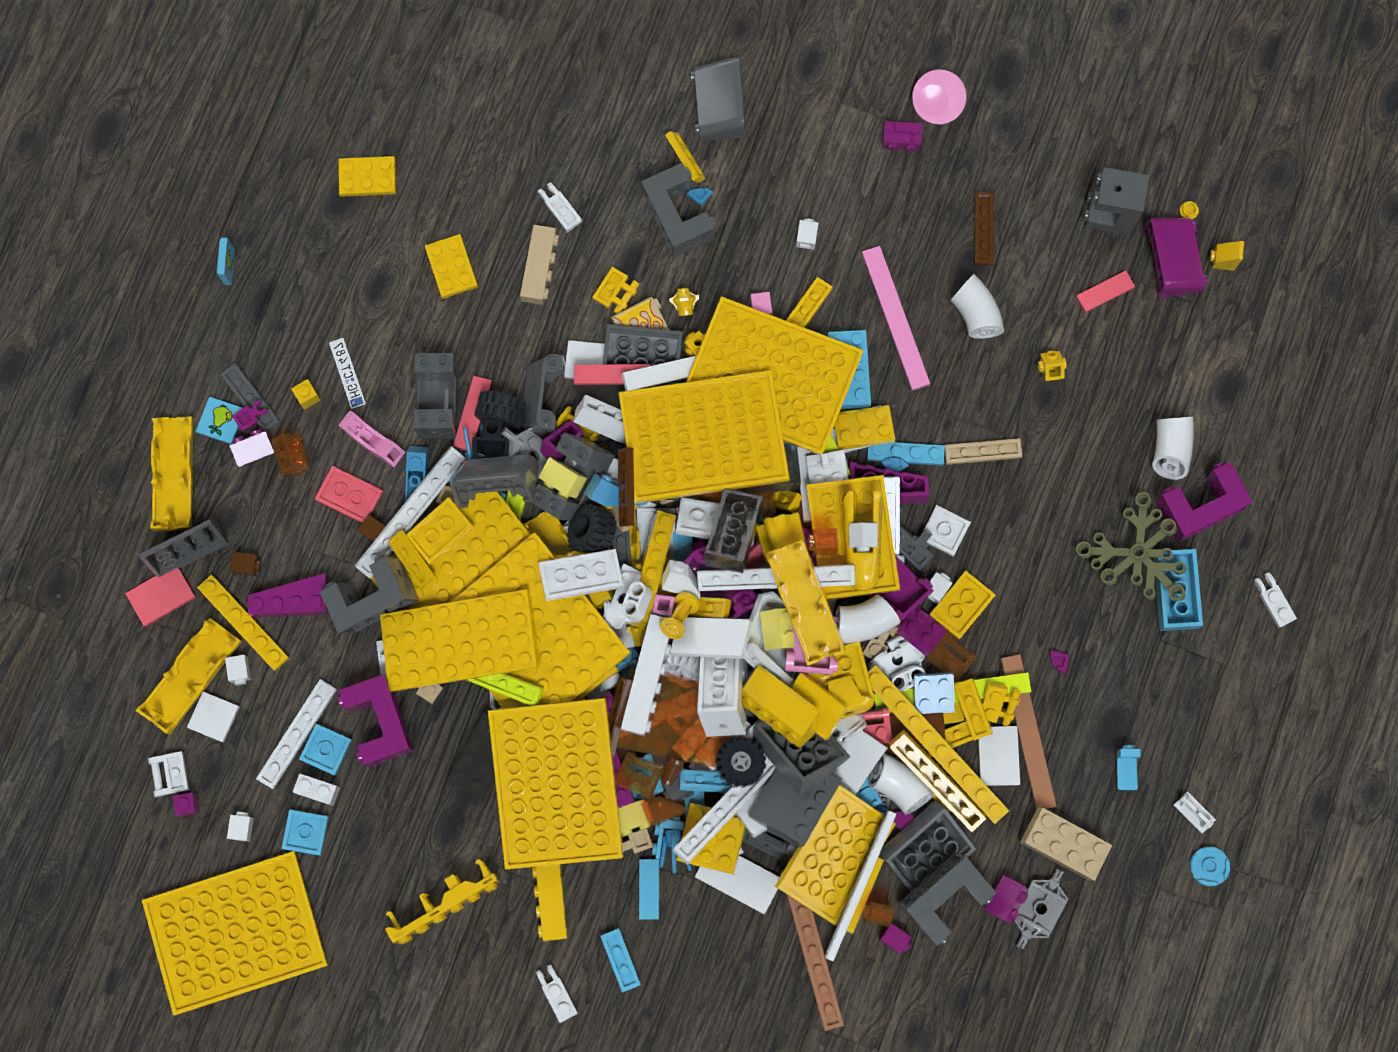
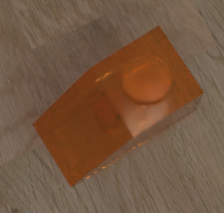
M654 795L643 799L644 803H641V808L649 828L687 813L685 807L660 796L657 798Z

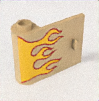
M649 297L611 317L614 325L669 330L659 311L661 306L657 298Z

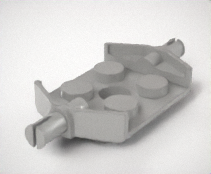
M504 428L501 434L509 439L508 456L530 455L531 452H534L539 466L537 482L543 484L545 481L538 478L548 460L540 452L543 440L531 431L533 428L526 429L517 435Z
M1056 869L1050 880H1032L1028 889V898L1024 904H1021L1018 910L1019 914L1014 923L1022 936L1016 946L1023 950L1029 939L1049 937L1068 901L1067 896L1059 886L1060 883H1058L1064 874L1059 869ZM1039 903H1043L1046 906V912L1043 915L1036 912V906Z

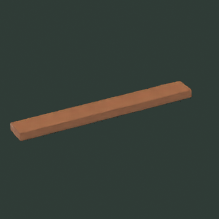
M1020 654L1001 658L1004 676L1025 673ZM1030 693L1020 694V702L1015 707L1014 718L1036 810L1037 808H1054L1057 806Z
M787 895L824 1031L844 1026L813 912Z

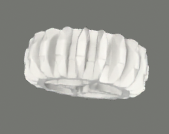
M671 653L669 656H665L664 663L667 666L665 674L662 676L666 677L667 681H671L680 688L699 689L700 657L673 656Z

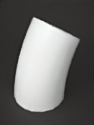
M973 274L954 295L951 302L963 316L970 337L985 339L1001 335L1004 332V325L996 301L983 282Z
M1193 417L1156 420L1157 439L1152 463L1153 469L1164 478L1182 479L1188 474L1192 458L1194 440Z
M875 595L871 599L857 605L838 606L835 616L837 617V627L843 643L870 640L883 635L900 624V619L896 612L879 595Z
M885 753L869 775V787L891 799L905 815L917 810L935 795L905 763Z

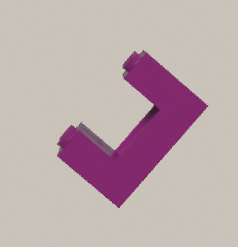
M1221 462L1209 471L1210 474L1206 477V480L1216 499L1195 510L1191 509L1180 487L1176 489L1170 487L1159 495V499L1155 503L1158 509L1161 510L1164 520L1172 519L1177 525V531L1173 534L1176 543L1245 510L1253 503L1231 462L1227 464ZM1168 526L1169 530L1171 531L1173 527Z
M384 674L339 690V704L341 708L343 707L344 710L346 709L350 713L373 705L384 736L358 746L359 751L356 754L360 763L370 768L413 752L394 693L389 691L387 677Z

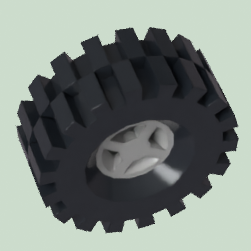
M740 736L739 738L733 737L731 740H727L716 754L715 770L716 773H719V778L723 779L726 785H732L733 788H745L746 786L753 785L763 775L766 768V756L763 754V748H760L757 741L753 742L752 738L749 737L746 739L744 736Z

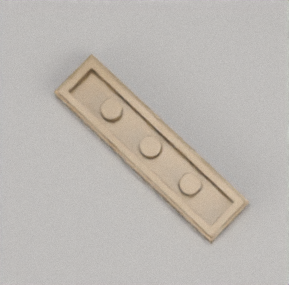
M1020 438L944 445L946 465L1022 458Z

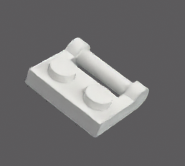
M182 751L148 758L149 765L152 767L155 785L154 797H162L190 790L184 753ZM161 762L164 763L168 787L163 789L159 767Z

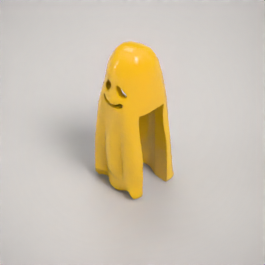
M848 491L843 501L845 510L846 565H855L856 584L852 586L858 591L871 590L879 581L884 498L883 493L880 491L873 492V523H877V547H873V553H856V548L849 547V524L856 523L857 494L854 491Z
M799 512L789 515L782 514L773 518L767 517L764 519L765 525L756 526L755 530L758 533L763 556L769 568L771 566L766 556L767 552L802 539L805 541Z

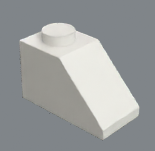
M669 560L662 576V589L677 594L688 592L697 599H700L698 580L689 565L680 561Z

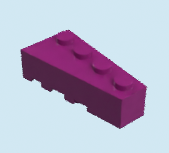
M850 462V479L880 475L884 477H899L901 504L928 503V477L905 472L898 473L890 469L883 470L870 465L863 466Z
M324 573L248 595V615L252 618L330 615L320 593L321 590L326 588L325 585L329 583V576Z

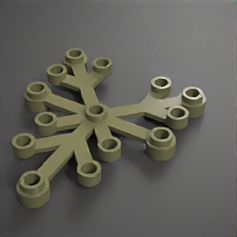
M1146 492L1137 494L1135 498L1136 504L1139 507L1138 517L1132 508H1126L1123 511L1124 518L1127 521H1131L1137 528L1135 545L1131 548H1113L1103 533H1096L1093 538L1094 542L1101 547H1091L1088 542H1080L1077 545L1076 552L1081 558L1085 559L1091 555H1101L1091 562L1094 571H1101L1104 567L1103 564L1113 556L1127 557L1114 569L1108 568L1102 571L1101 580L1105 585L1115 584L1117 576L1133 563L1134 570L1131 581L1135 586L1142 585L1143 577L1141 573L1143 562L1147 567L1146 588L1143 591L1146 599L1152 600L1156 597L1154 589L1155 576L1169 590V596L1173 601L1179 602L1185 598L1184 588L1178 584L1174 585L1162 572L1175 571L1176 574L1182 575L1186 572L1185 564L1183 562L1156 563L1149 558H1162L1164 561L1172 560L1173 552L1171 549L1157 550L1151 548L1165 536L1175 534L1177 525L1172 519L1163 520L1160 525L1161 530L1144 543L1145 529L1152 523L1161 521L1163 518V514L1159 509H1153L1147 517V508L1151 506L1152 499ZM1147 500V503L1143 505L1141 501ZM1128 512L1133 513L1130 517H1127L1126 514ZM1155 513H1160L1158 518L1153 517ZM1168 526L1173 527L1171 531H1166ZM1098 537H1103L1102 541H1096ZM1088 549V552L1082 554V550ZM1138 551L1143 552L1141 556L1136 555ZM1170 552L1171 554L1169 557H1164V553ZM1095 563H1101L1099 567H1094ZM1178 566H1183L1181 571L1176 570ZM1108 576H1113L1111 581L1106 580ZM1140 577L1141 579L1139 582H1134V578ZM1148 591H1153L1151 596L1146 595ZM1176 592L1181 593L1179 597L1174 596Z

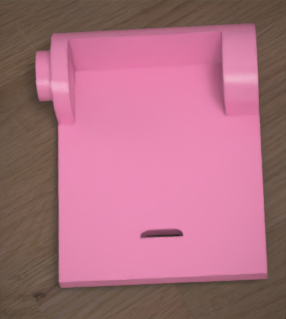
M793 626L795 647L787 648L785 671L833 675V671L837 672L838 660H834V656L825 657L819 662L807 666L803 649Z

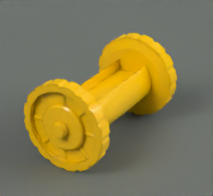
M570 406L559 416L555 424L557 429L568 423V419L574 421V416L570 414L572 410ZM575 423L584 432L583 438H587L593 443L598 440L599 433Z
M688 592L677 594L675 597L677 607L671 618H664L660 623L662 633L671 639H681L685 634L683 623L689 613H696L700 608L699 600Z

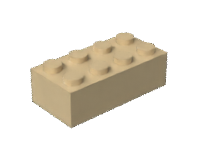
M1037 808L1020 841L1026 847L1091 881H1095L1112 847L1111 844L1045 808Z

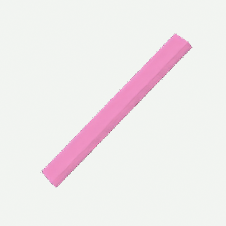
M878 246L862 251L863 259L911 390L914 391L929 386L930 382L881 248Z

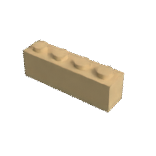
M533 225L520 294L522 302L544 305V300H548L549 288H547L548 281L551 282L553 271L550 268L551 263L555 264L556 260L554 247L558 246L559 235H557L556 228Z

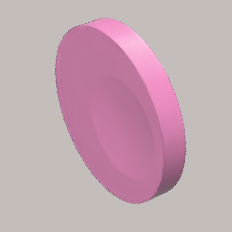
M933 70L924 74L915 84L912 93V103L916 113L926 122L938 125L946 124L956 119L963 111L966 104V89L963 82L954 73L947 70Z

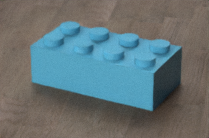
M866 330L828 332L827 337L864 350L840 411L870 408L871 395Z
M1196 549L1172 550L1173 558L1170 561H1164L1162 558H1153V561L1156 563L1183 562L1186 566V572L1182 575L1176 574L1175 571H1162L1174 585L1178 584L1184 588L1185 598L1179 602H1175L1170 598L1169 590L1155 576L1160 631L1189 630L1202 627L1203 618ZM1164 553V557H1169L1171 553ZM1178 566L1176 570L1181 571L1183 566ZM1176 592L1174 594L1175 597H1179L1181 595L1180 592Z

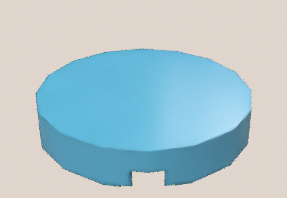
M1204 847L1197 850L1192 856L1190 872L1198 883L1205 886H1216L1228 877L1230 862L1220 849Z

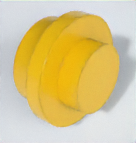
M1191 201L1184 202L1180 207V215L1183 218H1191L1192 220L1199 213L1198 206Z

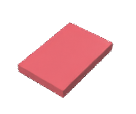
M332 466L315 500L363 523L368 515H372L384 491Z
M179 568L159 578L154 576L125 593L145 627L196 598Z

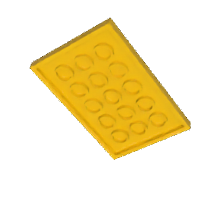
M884 476L806 485L817 566L846 565L845 510L843 501L847 492L854 491L857 494L856 523H873V492L880 491L884 497L880 574L877 585L868 591H858L852 585L822 586L826 599L899 591L900 585ZM856 548V553H873V548H869L868 552H858Z
M838 785L805 846L796 849L775 887L836 926L847 905L884 815ZM892 823L885 841L887 840L896 823Z

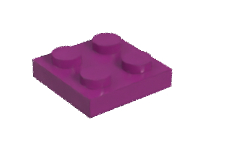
M918 607L896 632L927 657L948 630Z

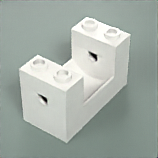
M700 657L698 715L707 737L746 735V715L742 706V684H746L748 681V664L745 659Z

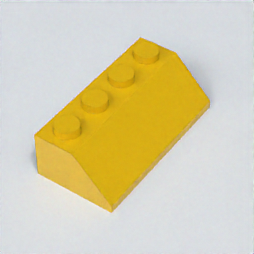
M759 665L742 689V706L757 715L760 720L765 721L774 731L782 734L790 743L800 748L815 735L821 711Z

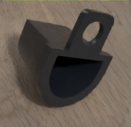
M485 419L483 421L482 437H472V452L476 459L508 456L510 443L509 439L502 438V421ZM496 424L498 426L497 432L489 434L487 432L488 425Z

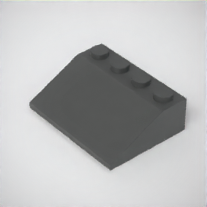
M607 324L603 365L650 364L654 366L680 360L683 332ZM673 381L652 387L678 384V381ZM608 385V386L625 387L624 385Z
M210 519L139 554V557L155 576L159 578L228 545L220 525L215 519Z
M765 721L755 725L752 740L759 743V747L764 750L763 753L799 795L816 787L850 758V755L833 735L828 740H825L815 732V735L799 748L795 744L790 743L782 734L774 731Z
M776 768L748 817L796 848L803 847L843 778L832 772L816 787L799 795Z
M934 801L884 845L879 856L911 893L954 853L957 852L968 857L976 848L948 811Z

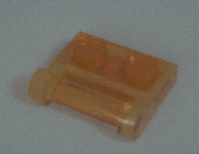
M947 632L926 659L941 672L953 673L954 682L956 683L978 656L967 651ZM945 643L951 646L967 661L963 663L958 658H956L952 653H950L946 648L943 647Z
M628 752L615 780V784L651 799L665 767L661 764L655 765L636 757L632 752ZM635 764L653 772L650 778L631 770L630 766Z

